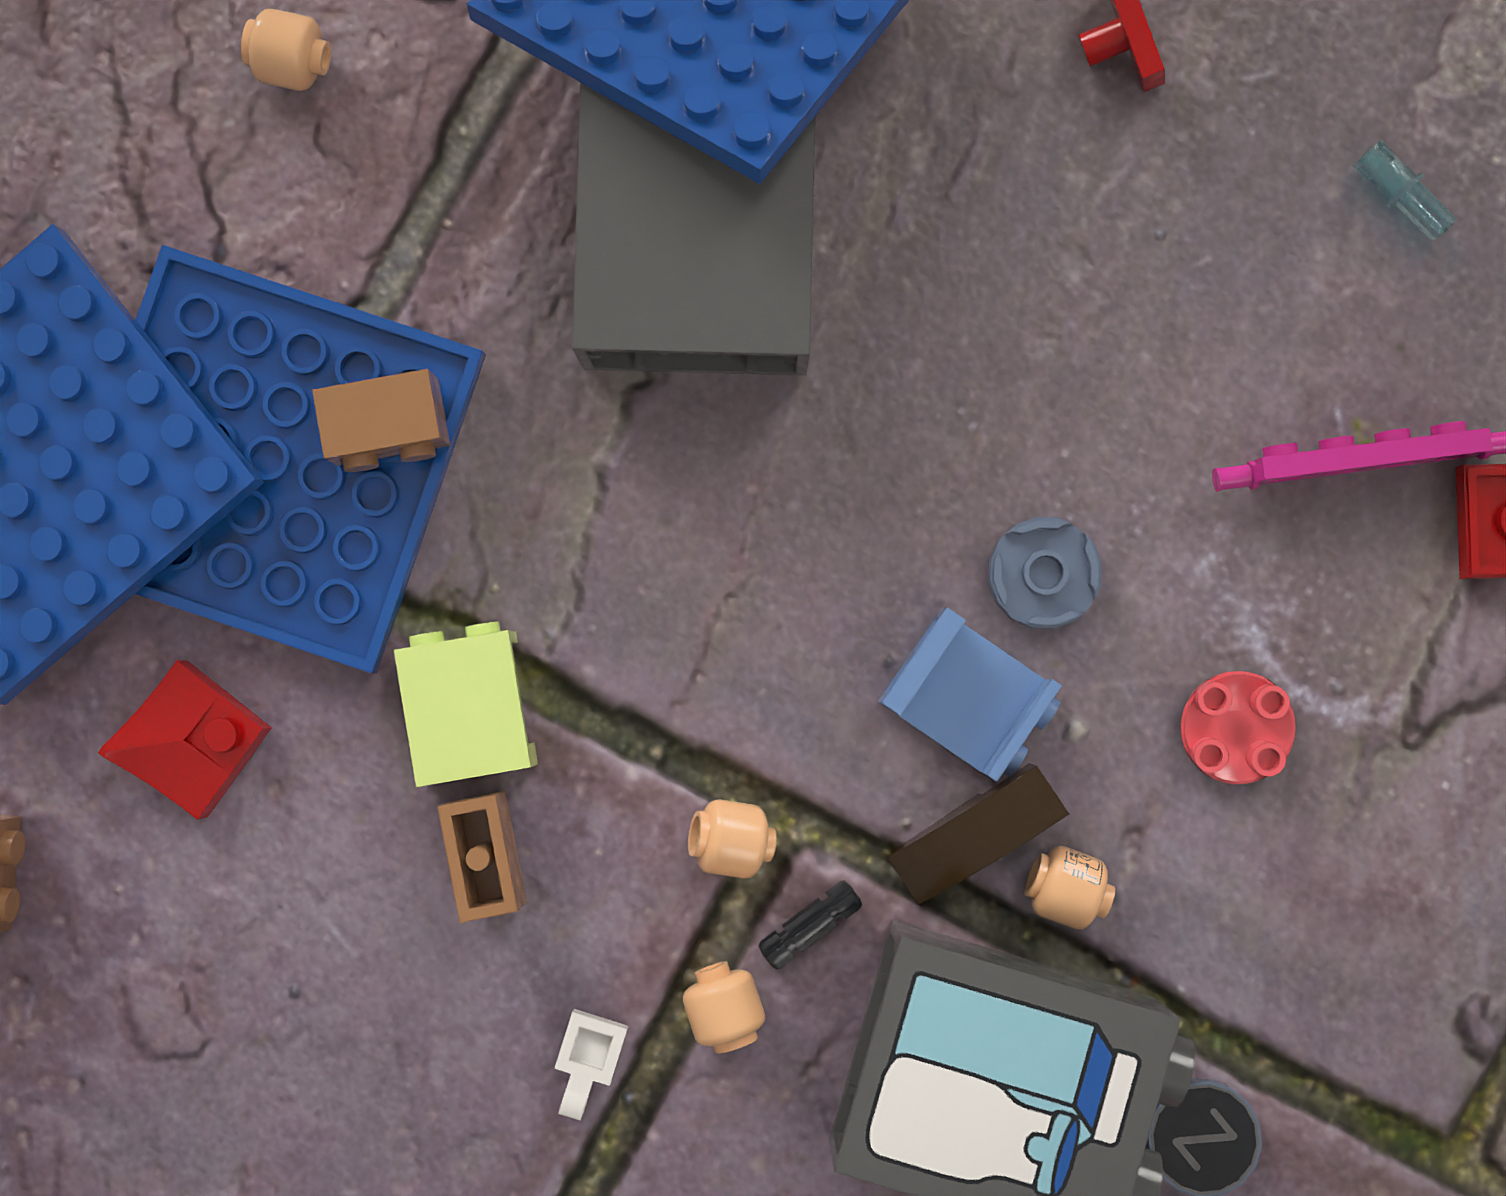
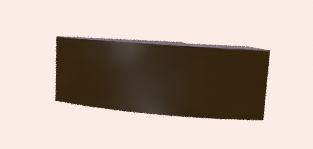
M1028 763L984 794L978 793L886 855V857L917 904H920L1006 856L1068 816L1069 813L1037 765Z

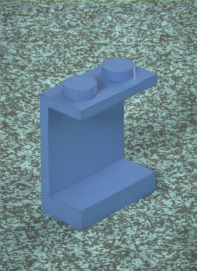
M946 607L938 612L878 702L988 778L998 781L1003 773L1010 777L1018 769L1028 753V748L1022 744L1032 729L1036 726L1042 730L1058 710L1060 701L1054 697L1062 685L1053 679H1044L966 626L964 618Z

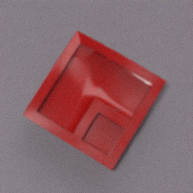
M177 660L149 697L100 748L98 754L146 782L183 808L195 819L199 820L208 818L272 727L188 660Z

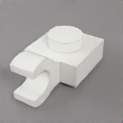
M573 1010L555 1065V1069L571 1074L558 1114L581 1121L593 1081L610 1086L627 1033V1025L580 1010Z

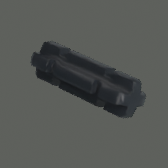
M845 880L839 881L825 892L828 896L825 900L821 901L818 897L782 924L785 929L778 934L774 930L760 941L759 949L773 968L776 970L781 969L795 958L793 952L798 948L804 952L839 925L836 921L838 918L843 916L847 919L861 909V899Z

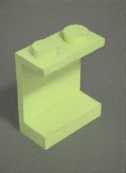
M488 622L465 627V638L445 641L443 631L410 636V647L394 650L416 787L530 768L538 765L535 742L528 743L512 643H518L516 631H501L499 622Z

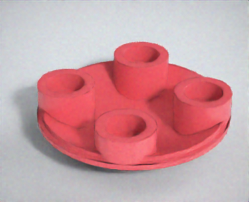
M1225 672L1206 680L1191 694L1181 717V739L1190 760L1207 776L1228 784L1253 783L1280 773L1285 767L1286 758L1291 751L1295 738V717L1286 691L1265 677L1251 672Z

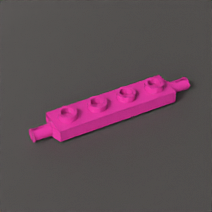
M1456 421L1431 426V435L1411 438L1410 428H1402L1375 433V443L1355 445L1354 436L1350 435L1318 441L1319 450L1298 452L1297 443L1273 445L1262 448L1263 457L1254 461H1248L1245 465L1213 468L1212 481L1215 491L1219 492L1221 490L1245 487L1257 489L1262 484L1475 456L1483 460L1488 459L1492 455L1506 454V431L1491 433L1490 428L1467 430L1466 421Z

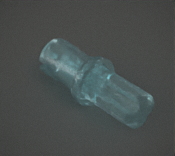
M1382 139L1354 164L1353 167L1368 179L1389 201L1386 206L1390 209L1395 204L1429 239L1435 240L1439 238L1455 223V216L1420 182L1425 175L1422 172L1416 175L1395 155Z

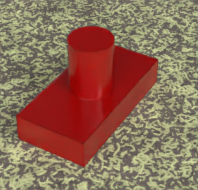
M1110 0L1116 19L1078 35L1089 67L1129 51L1143 92L1165 84V69L1140 1Z

